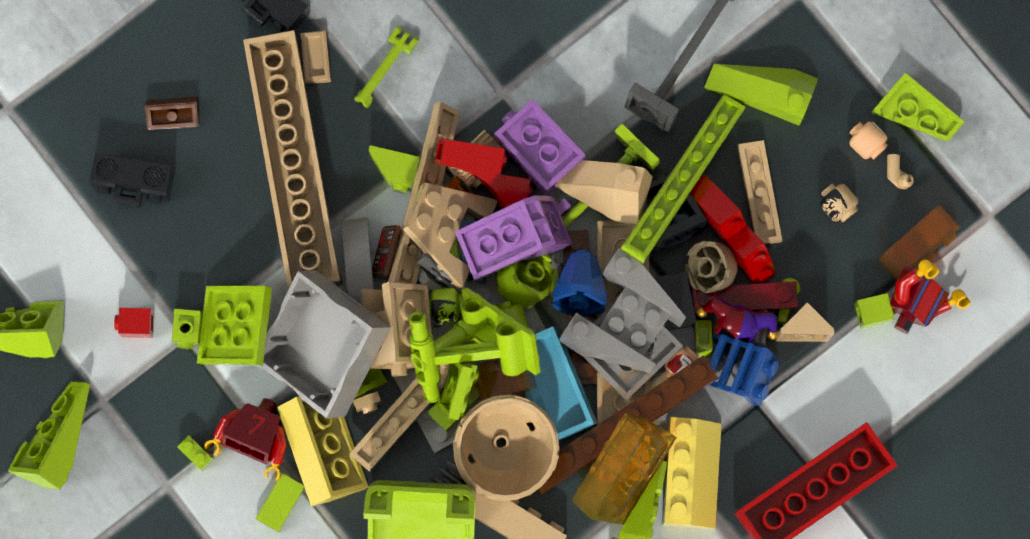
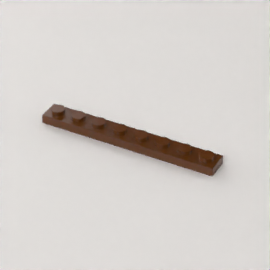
M704 355L560 449L556 468L549 479L539 488L540 493H546L719 379Z

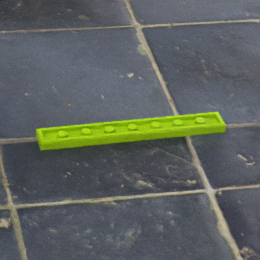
M723 94L623 244L622 251L644 263L743 113L744 105Z

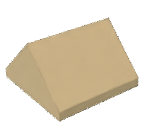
M806 303L777 333L776 341L828 342L834 335V328Z

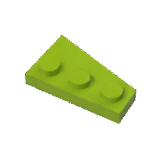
M906 73L871 112L945 142H948L965 122Z

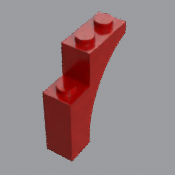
M438 138L434 163L461 169L480 180L498 201L501 210L531 197L532 185L530 184V179L501 174V169L505 168L507 161L504 148Z
M706 175L698 179L690 194L703 212L709 225L725 245L732 250L751 284L767 282L776 274V270L764 242L746 225L740 209Z

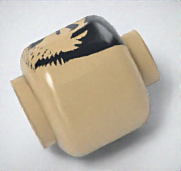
M831 184L821 193L824 198L820 202V207L835 222L839 220L845 222L858 210L856 207L858 198L845 184H840L836 187Z

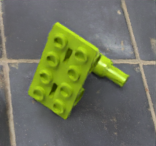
M467 287L462 290L463 301L461 303L463 319L457 322L453 329L436 340H433V334L427 329L426 315H423L422 312L412 313L408 318L412 331L409 337L412 352L411 360L415 367L417 382L423 388L424 400L428 403H435L441 398L438 388L440 379L438 365L500 358L502 372L507 376H517L526 370L535 375L541 372L539 365L540 357L537 351V337L534 331L526 328L517 322L514 317L508 316L496 305L489 303L480 294L474 293Z

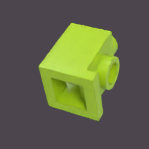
M174 309L171 341L177 344L178 348L193 349V345L199 346L203 317L201 311ZM185 324L190 325V331L187 333L181 331L182 326Z

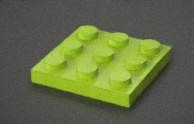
M206 286L197 357L198 364L263 366L272 287Z

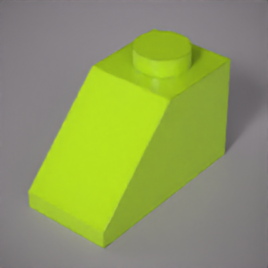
M370 145V157L388 186H391L392 190L398 193L407 194V191H412L420 157Z

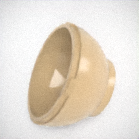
M514 395L492 396L478 402L460 420L453 442L454 461L463 480L478 494L496 501L517 500L531 495L542 487L555 470L559 458L558 434L551 418L535 402ZM528 422L533 423V430L529 429V426L527 425ZM502 437L505 439V444L499 447L496 445V441ZM469 454H471L472 458L474 459L473 463L469 462L468 460Z

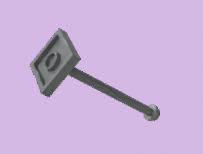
M717 0L656 93H651L635 82L629 90L624 108L668 134L679 109L663 99L728 1L734 0Z

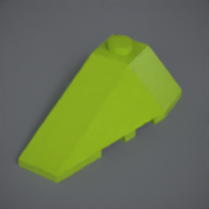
M63 300L37 301L30 303V308L15 311L14 307L6 308V312L0 314V351L30 358L55 357L63 341Z

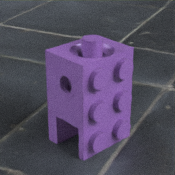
M533 99L518 113H515L514 110L509 111L502 118L505 124L494 133V140L505 149L508 158L530 179L544 196H550L557 190L554 185L586 157L580 148Z

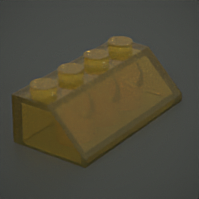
M624 413L609 440L604 444L597 460L592 464L585 480L578 487L572 502L590 519L624 525L677 437L641 416Z

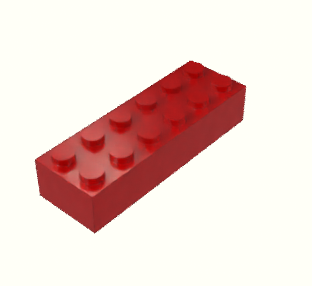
M866 422L742 507L734 515L751 539H793L898 465Z

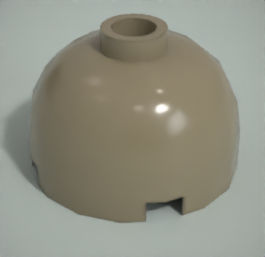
M702 241L695 244L689 250L687 256L690 257L688 264H685V272H687L688 281L694 289L701 290L704 293H716L727 289L733 283L737 275L738 263L736 256L728 246L720 242Z

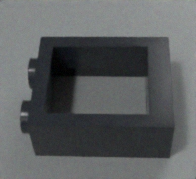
M662 173L651 181L647 198L659 192L671 173ZM690 193L682 204L689 218L666 228L655 245L658 252L704 231L707 219ZM645 204V208H644L643 214L645 213V211H646L647 208H648V205H647V204Z

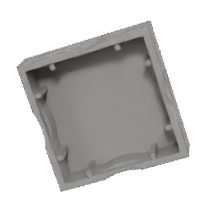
M298 271L282 302L277 319L267 332L263 366L261 367L279 381L289 385L302 400L326 419L345 417L391 327L318 271Z

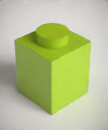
M888 293L860 299L855 302L854 307L860 329L889 323L894 319V315L897 312L890 307L891 299H889Z

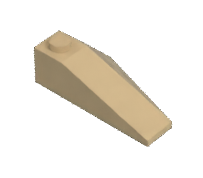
M582 160L554 187L578 199L615 222L636 226L643 216L652 176L643 167Z

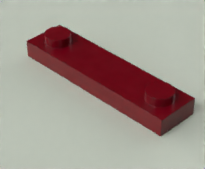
M796 281L730 285L727 289L716 293H704L692 287L695 315H697L696 310L698 307L704 306L715 297L723 299L732 305L746 306L752 311L798 309ZM712 311L707 312V314H715Z

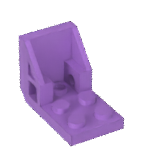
M535 195L523 199L455 231L474 280L482 279L522 259L536 258L573 245L555 200L550 196Z

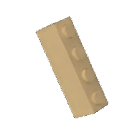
M475 492V518L506 538L566 539L567 536L563 534L565 530L563 527L553 521L550 524L545 523L541 520L542 515L530 507L526 511L518 506L519 500L496 501Z

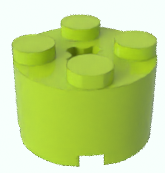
M548 254L532 259H522L499 270L497 274V291L499 295L507 300H511L513 304H521L525 309H529L554 290L558 281L557 269H553L550 263L552 259Z

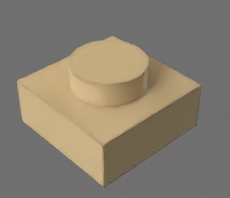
M378 391L353 400L357 413L363 411L364 415L377 411L378 405L382 404Z

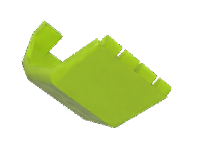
M374 481L366 492L363 514L364 519H368V539H474L475 491L471 486L463 484Z

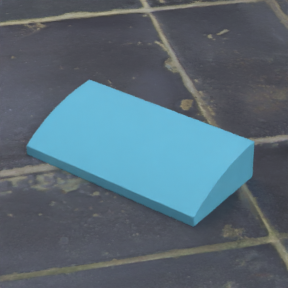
M552 326L535 334L537 337L536 345L540 357L539 365L541 372L535 375L526 370L518 375L527 399L535 402L548 414L554 423L558 440L598 424L568 350L559 341L561 334L558 327Z

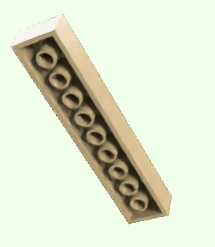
M293 30L244 39L288 290L298 271H318L336 286H342L295 32Z

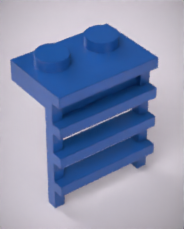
M714 333L712 338L719 341L709 364L715 373L727 343L732 344L718 382L714 381L708 386L742 396L749 403L760 407L762 401L768 396L771 378L777 373L779 358L768 348L755 346L752 343H746L736 338L733 339L723 334ZM744 348L746 351L732 386H727L726 384L740 349Z

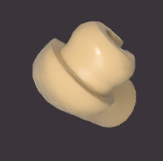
M887 155L888 180L899 189L911 187L914 179L911 174H905L900 170V155Z

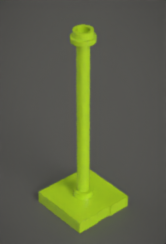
M623 124L615 130L616 138L627 148L625 150L626 154L617 163L629 165L632 161L640 160L652 173L660 167L659 159ZM579 201L562 218L566 229L588 207L586 204Z

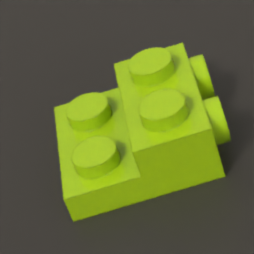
M473 361L452 363L449 366L438 406L448 418L459 420L460 416H464L465 410L470 409L472 402L471 388L472 385H476L479 377V370Z

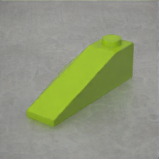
M714 64L704 88L721 95L726 94L738 102L800 125L818 78L796 69Z
M72 381L52 405L51 410L53 413L44 422L40 421L35 427L38 430L37 434L30 443L25 441L19 448L8 469L10 473L41 487L61 490L62 486L67 482L68 475L73 467L90 388L88 383Z
M667 461L661 462L620 530L618 538L612 537V539H652L654 531L652 527L658 512V500L662 492Z

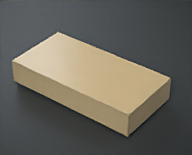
M326 30L300 33L305 84L331 82Z

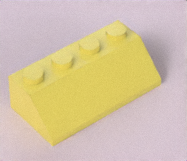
M295 397L277 407L311 506L331 502L369 488L361 464L349 454L355 447L344 417L326 419L300 397Z
M670 418L662 525L715 529L721 441L720 423L692 418Z

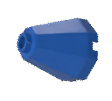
M577 250L570 255L556 283L552 307L567 315H574L575 311H581V316L587 317L605 312L607 293L597 256L593 255L589 250Z

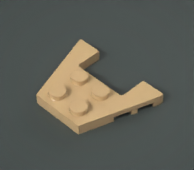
M424 183L420 186L403 230L425 254L428 253L438 264L437 268L440 271L444 270L453 280L451 283L459 289L464 286L470 268L468 264L450 254V249L456 237L455 231L459 230L466 212L479 220L493 214L498 201Z

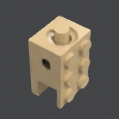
M388 282L382 284V290L361 289L362 306L391 327L370 368L391 369L393 377L406 376L407 369L415 368L411 360L412 352L409 337L412 331L408 319L409 316L414 312L425 314L427 329L432 333L428 285Z

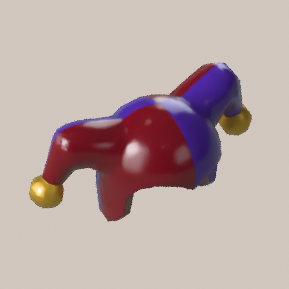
M717 297L712 298L704 306H700L696 310L699 317L706 316L709 311L717 315L718 320L713 331L715 334H718L724 328L736 339L746 338L747 343H752L757 332L768 327L767 337L770 340L777 339V317L771 311L753 312L746 306L732 305Z

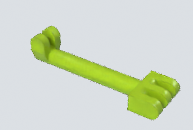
M399 26L395 28L388 38V42L394 46L364 88L354 98L356 102L363 103V106L366 108L373 101L371 94L400 53L404 51L410 55L420 40L414 37L408 44L407 41L411 34L407 31L400 39L398 36L401 34L402 28Z

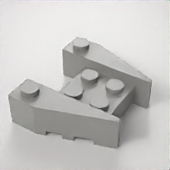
M618 248L606 266L602 278L621 289L622 293L599 327L576 313L562 333L559 341L582 356L594 357L605 360L604 362L616 363L631 367V369L651 373L656 364L644 357L667 320L680 327L686 317L643 264Z

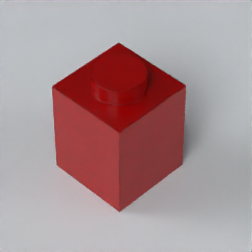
M119 308V315H115L114 329L118 330V334L121 337L153 338L154 311L151 308Z

